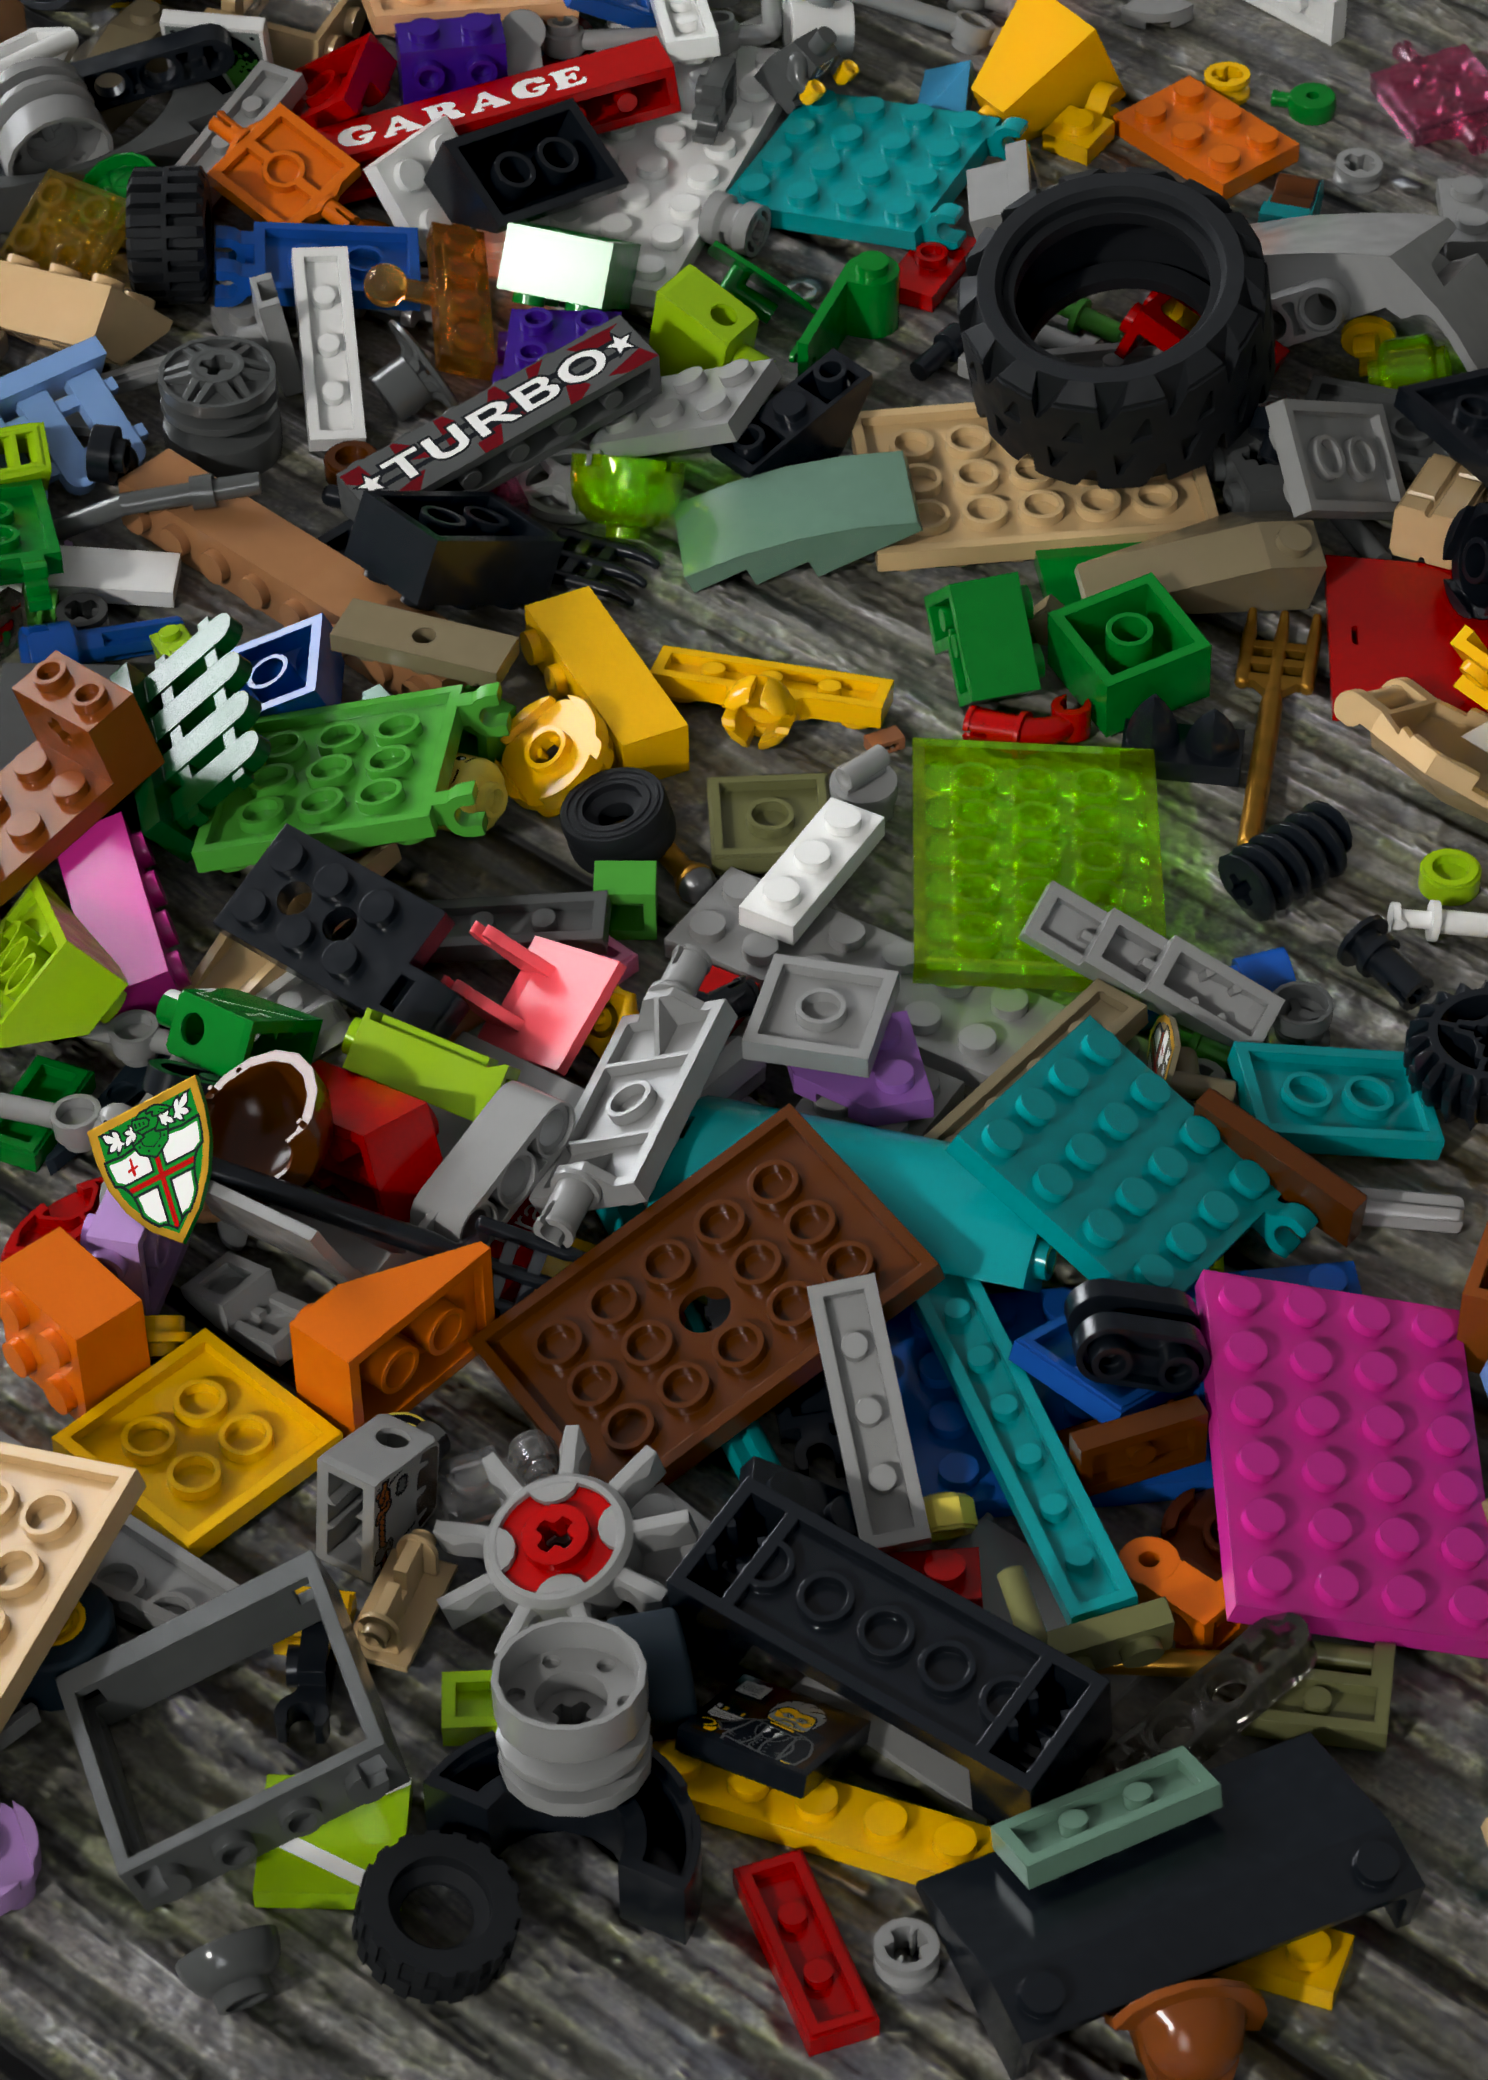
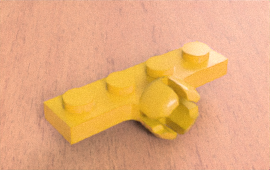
M663 645L650 670L670 700L678 703L700 701L718 704L722 708H726L721 717V722L731 739L740 746L748 748L754 736L760 737L758 743L759 750L769 749L780 744L789 734L795 721L818 719L838 722L850 729L860 730L869 727L881 729L893 702L894 694L893 679Z

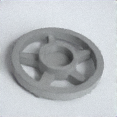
M563 449L519 475L518 496L523 507L532 515L542 520L558 524L587 523L608 515L620 504L624 496V476L620 467L612 459L602 455L598 449L595 451ZM563 463H578V464L575 465V466H574V465H569V466H564V465H562ZM597 467L605 471L613 481L593 477L591 472ZM545 470L549 474L547 480L528 486L531 479L540 471ZM594 493L609 494L602 502L577 510L578 506L588 503L593 498ZM549 496L554 503L568 507V510L545 506L534 498Z

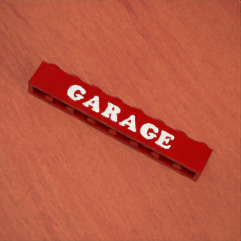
M653 36L315 130L360 164L361 176L339 198L338 202L345 205L377 196L363 170L366 166L432 120L447 115L457 135L461 136L573 98L598 135L681 112L674 65L659 38Z

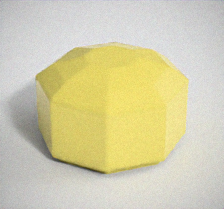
M937 1492L923 1497L932 1542L952 1540L971 1534L977 1527L978 1520L973 1497L957 1492Z

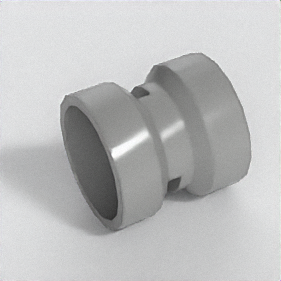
M717 190L707 198L699 216L698 234H700L701 240L705 243L712 245L715 240L723 245L727 243L731 245L734 252L752 258L761 251L767 240L771 226V212L769 207L753 201L746 202L745 204L738 203L736 196Z

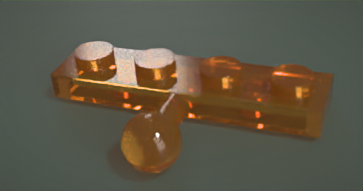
M431 222L426 237L429 283L408 279L404 272L396 265L381 263L375 265L367 272L363 284L364 292L373 304L383 308L393 307L402 300L431 306L437 370L491 381L496 366L485 234L462 224L447 225Z

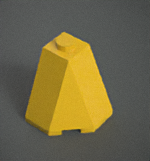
M1057 0L1016 1L971 87L980 106V109L977 111L980 115L999 117L1002 123L1010 117H1019L1028 121V128L1020 138L1012 137L1015 142L1024 139L1028 142L1041 136L1042 132L1068 105L1084 109L1093 87L1099 81L1120 87V93L1113 99L1111 105L1119 102L1126 96L1097 30Z

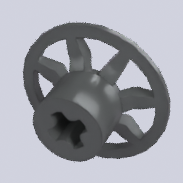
M391 319L388 323L401 347V354L371 375L369 380L394 416L403 423L433 400L440 401L448 409L452 406L460 405L440 372L411 334L399 322Z

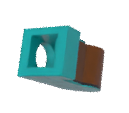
M1279 173L1273 195H1270L1268 201H1263L1258 215V223L1284 218L1320 215L1324 180Z

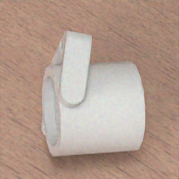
M783 0V48L813 29L826 26L832 29L837 36L834 45L841 57L851 58L855 38L853 2L839 0L834 2L832 8H822L811 4L807 0Z

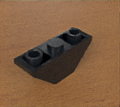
M831 349L761 406L737 442L713 445L710 448L712 456L744 478H750L751 476L785 466L838 457L846 446L874 382L872 373L836 349Z

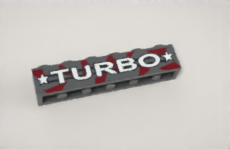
M621 315L600 326H595L574 341L554 352L544 354L533 364L506 379L498 380L485 391L460 405L450 407L439 417L412 432L402 434L391 444L364 459L354 461L346 469L337 473L336 478L342 512L348 519L354 521L364 490L491 491L661 394L659 355Z

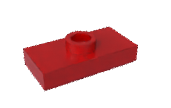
M967 235L959 248L954 250H948L943 244L938 242H923L917 246L915 251L909 250L898 263L900 268L899 303L927 312H933L966 271L965 260L976 243L975 237Z

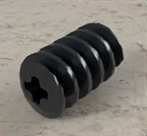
M1319 800L1310 802L1302 810L1288 815L1284 821L1270 826L1266 832L1253 836L1248 843L1233 848L1230 854L1221 856L1218 863L1220 880L1225 890L1250 918L1259 922L1267 921L1272 918L1276 910L1280 911L1290 907L1294 899L1298 900L1308 896L1311 888H1320L1327 883L1329 877H1338L1344 873L1347 868L1346 853L1352 847V833L1347 820L1333 806Z

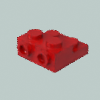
M370 32L295 69L294 71L303 74L308 90L291 111L314 129L354 119L362 111L363 105L372 107L388 94L390 90L389 82L397 61Z

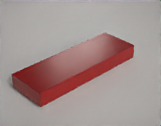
M802 1848L734 1868L733 1886L809 2057L880 2036L879 2016Z

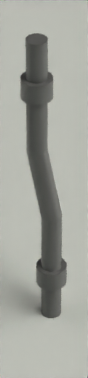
M259 471L214 478L213 473L189 476L188 483L123 492L64 516L52 518L58 541L65 540L126 515L190 505L196 511L218 507V501L261 495L263 494L262 481Z

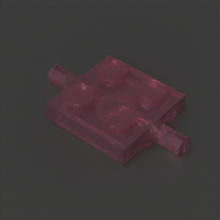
M1405 40L1404 46L1401 42L1397 43L1392 50V56L1399 63L1370 74V91L1414 147L1436 140L1457 138L1464 143L1472 155H1478V150L1480 154L1484 153L1488 148V137L1480 129L1488 124V71L1466 44L1445 48L1440 52L1424 57L1418 54L1409 41Z

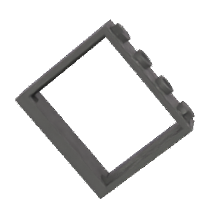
M313 1550L55 1677L118 1875L147 1912L165 1903L177 1901L189 1891L231 1870L241 1869L249 1865L255 1858L295 1838L307 1836L315 1832L321 1825L363 1804L375 1802L385 1796L387 1792L411 1781L339 1588ZM310 1583V1589L298 1595L295 1593V1590ZM322 1620L366 1740L149 1847L109 1726ZM99 1689L101 1693L88 1699L86 1694Z

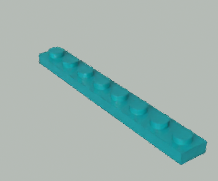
M944 1273L946 1279L912 1303V1306L1067 1625L1138 1605V1595L1026 1371L1008 1359L1013 1345L981 1281Z

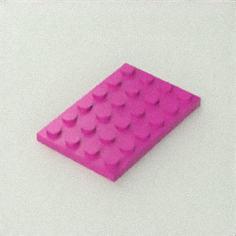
M1203 1269L1194 1287L1196 1307L1201 1322V1332L1204 1335L1211 1360L1209 1372L1204 1378L1206 1410L1209 1413L1208 1431L1227 1622L1372 1643L1375 1641L1394 1642L1396 1646L1488 1659V1523L1481 1504L1485 1500L1465 1348L1464 1343L1457 1340L1460 1311Z

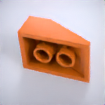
M479 1241L337 1284L319 1300L304 1306L295 1319L289 1323L297 1398L343 1432V1439L378 1414L411 1411L477 1356L468 1339L495 1320L491 1247Z

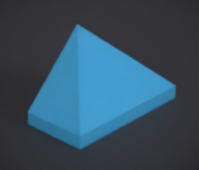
M968 60L925 70L917 103L927 104L932 108L958 112L970 111L974 96L971 87L977 77L972 61Z

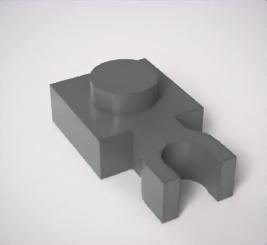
M716 56L707 74L699 76L695 89V108L692 112V120L698 121L692 136V142L713 145L718 132L724 131L737 103L736 58Z

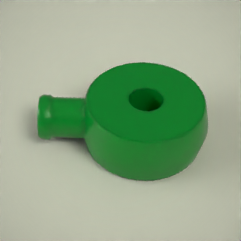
M1313 82L1299 84L1291 92L1274 89L1270 103L1272 107L1288 108L1289 115L1294 121L1309 126H1317L1329 122L1337 108L1334 91L1324 84Z

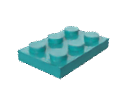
M1233 1042L1227 1062L1232 1079L1236 1081V1093L1240 1107L1305 1153L1437 1161L1440 1157L1445 1139L1434 1106L1427 1107L1421 1098L1422 1091H1416L1414 1094L1411 1093V1085L1408 1082L1409 1075L1406 1076V1068L1403 1066L1404 1052Z

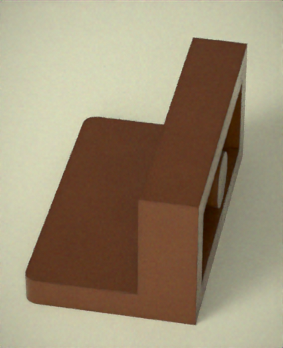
M1194 1395L1177 1401L1171 1399L1160 1406L1104 1423L1094 1419L1058 1430L1056 1433L1088 1497L1205 1462L1209 1413L1199 1397Z

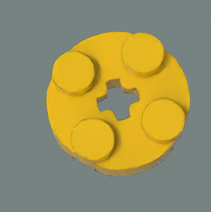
M568 695L570 700L564 699L560 701L555 700L552 696L535 700L512 719L509 736H503L500 739L506 745V748L502 754V763L495 758V764L504 776L508 796L521 807L537 811L543 817L551 818L559 815L564 799L576 785L598 772L611 769L614 762L613 750L608 747L609 733L606 723L592 707L577 696ZM556 745L559 749L555 756L548 761L547 751L550 747Z

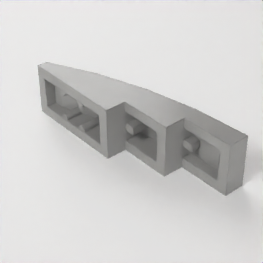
M1054 880L1046 886L1017 938L1092 981L1099 978L1146 1004L1147 1009L1161 1016L1164 1014L1171 1015L1178 1024L1232 1047L1234 1041L1263 1043L1285 1002V999L1181 937L1175 935L1168 940L1115 907L1106 912Z

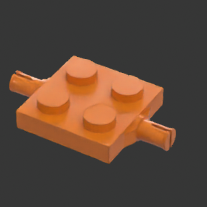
M278 103L262 120L245 128L229 117L223 110L217 112V117L214 115L208 124L209 130L215 132L230 145L225 156L207 172L209 184L257 222L313 224L325 218L328 222L335 225H359L360 217L353 214L338 201L340 196L361 176L360 164L282 103Z

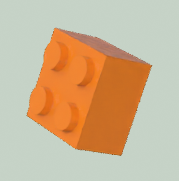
M61 1227L56 1228L0 1262V1318L3 1321L6 1342L2 1345L4 1357L11 1369L19 1377L25 1378L29 1376L43 1389L47 1400L59 1414L65 1416L69 1413L75 1420L151 1366L142 1299Z

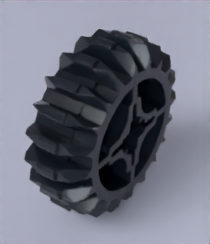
M1487 980L1484 981L1480 989H1471L1460 982L1454 995L1438 991L1432 1004H1421L1419 1013L1414 1020H1410V1027L1406 1031L1403 1066L1406 1068V1076L1409 1075L1408 1082L1411 1085V1093L1414 1094L1416 1091H1422L1421 1098L1427 1107L1434 1106L1435 1110L1441 1109L1445 1123L1461 1118L1466 1120L1470 1131L1478 1123L1488 1124Z

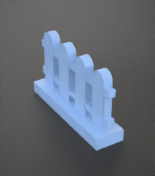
M96 335L0 377V428L24 423L44 422L52 466L49 484L59 480L63 487L74 495L89 493L94 488L95 482L89 481L86 473L87 447L83 448L65 417L79 412L90 431L94 424L119 426L122 430L123 439H129L131 447L137 453L139 466L143 464L146 455L143 441L147 440L149 434L142 422L134 426L131 425L113 397L118 394L119 386L113 376L104 380L101 378L107 353ZM19 453L21 465L30 463L24 453ZM0 454V469L7 468L4 454ZM45 491L48 500V491Z

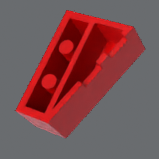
M321 1059L310 1064L328 1088L334 1128V1137L326 1160L311 1181L321 1190L333 1184L350 1199L349 1203L410 1223V1210L415 1197L443 1161L437 1140L439 1123L435 1113L427 1102Z

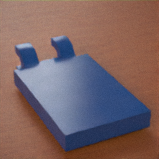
M254 221L253 231H240L235 227L216 225L215 247L231 248L233 251L214 252V274H216V280L231 281L233 284L215 285V307H234L242 303L248 296L252 295L249 278L268 272L272 274L281 306L295 307L291 264L292 248L348 246L354 309L420 311L422 290L418 228Z

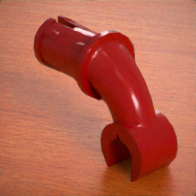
M1064 694L1052 700L1050 716L1034 718L1032 712L1022 711L1017 715L971 705L966 712L962 728L963 731L971 732H965L962 737L966 743L998 747L1011 751L1013 757L1023 758L1027 752L1045 749L1060 742L1078 743L1088 739L1091 735L1092 704L1087 699L1082 707L1067 709V694Z

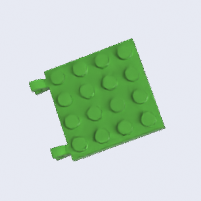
M500 682L489 683L480 686L473 692L467 693L463 684L260 716L252 727L255 732L270 741V755L266 765H263L254 773L255 781L245 790L237 787L209 811L210 819L199 828L191 851L198 873L216 870L236 872L249 865H255L286 823L342 854H353L367 847L391 843L402 845L416 844L426 838L436 837L438 826L444 825L454 834L462 837L484 836L488 826L486 812L467 813L460 809L462 806H471L476 803L479 791L476 781L462 782L454 785L450 790H448L463 727L471 726L477 733L486 737L509 736L512 726L509 712L491 714L484 709L500 705L503 693Z

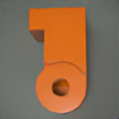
M1144 1536L1129 1541L1120 1550L1119 1559L1138 1595V1604L1166 1596L1175 1621L1173 1640L1176 1641L1175 1648L1223 1650L1249 1627L1248 1624L1227 1622L1223 1576L1216 1582L1186 1561L1180 1560L1177 1549L1170 1542L1159 1537Z

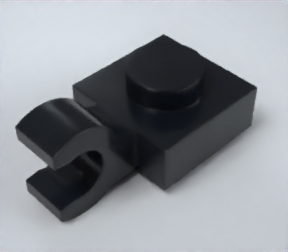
M322 1620L302 1630L300 1645H288L287 1687L297 1689L282 1698L275 1707L274 1721L276 1737L279 1743H287L290 1727L302 1720L314 1723L316 1744H325L330 1736V1711L337 1660Z

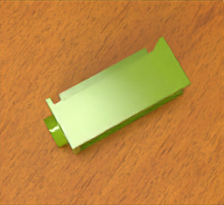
M368 1007L362 1019L356 1017L351 1022L341 1048L342 1053L347 1055L342 1068L423 1100L472 1122L494 1094L505 1083L512 1080L517 1081L521 1073L520 1069L507 1064L498 1065V1060Z

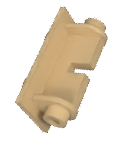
M412 1530L410 1534L403 1535L399 1539L396 1549L392 1548L353 1626L366 1663L408 1673L440 1607L436 1599L447 1593L455 1577L458 1565L439 1560L438 1551L435 1547L437 1540L427 1530Z

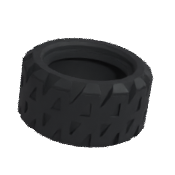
M1131 166L1126 167V172L1107 173L1105 170L1096 168L1062 176L1058 180V185L1044 191L1037 188L1032 189L1007 206L1001 212L1002 224L997 230L986 227L977 239L965 260L968 277H961L958 283L957 314L970 387L980 418L987 417L991 437L1016 460H1020L1026 454L1030 455L1034 461L1035 471L1042 475L1071 485L1078 484L1082 479L1098 481V485L1102 489L1141 487L1147 484L1150 478L1167 474L1168 480H1171L1205 465L1211 459L1217 446L1228 449L1250 426L1253 414L1259 403H1264L1268 398L1275 373V335L1267 262H1264L1260 240L1246 218L1239 211L1232 212L1228 201L1220 194L1189 178L1185 182L1179 183L1167 171ZM1143 289L1160 292L1184 302L1201 315L1192 330L1171 348L1149 359L1122 366L1095 367L1072 363L1047 352L1034 342L1046 323L1065 307L1087 296L1110 290Z

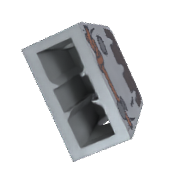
M378 1414L317 1459L316 1556L371 1585L376 1582L392 1548L396 1549L399 1539L403 1535L410 1534L414 1529H421L432 1517L436 1509L438 1464L450 1451L451 1447L447 1434L439 1425L431 1421H422L414 1427L390 1414Z

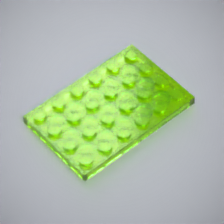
M913 737L911 751L913 983L934 984L943 987L953 985L984 986L1006 990L1016 988L1060 990L1068 993L1084 991L1094 981L1017 939L1043 891L1052 880L1104 911L1109 912L1115 907L1167 938L1154 749Z

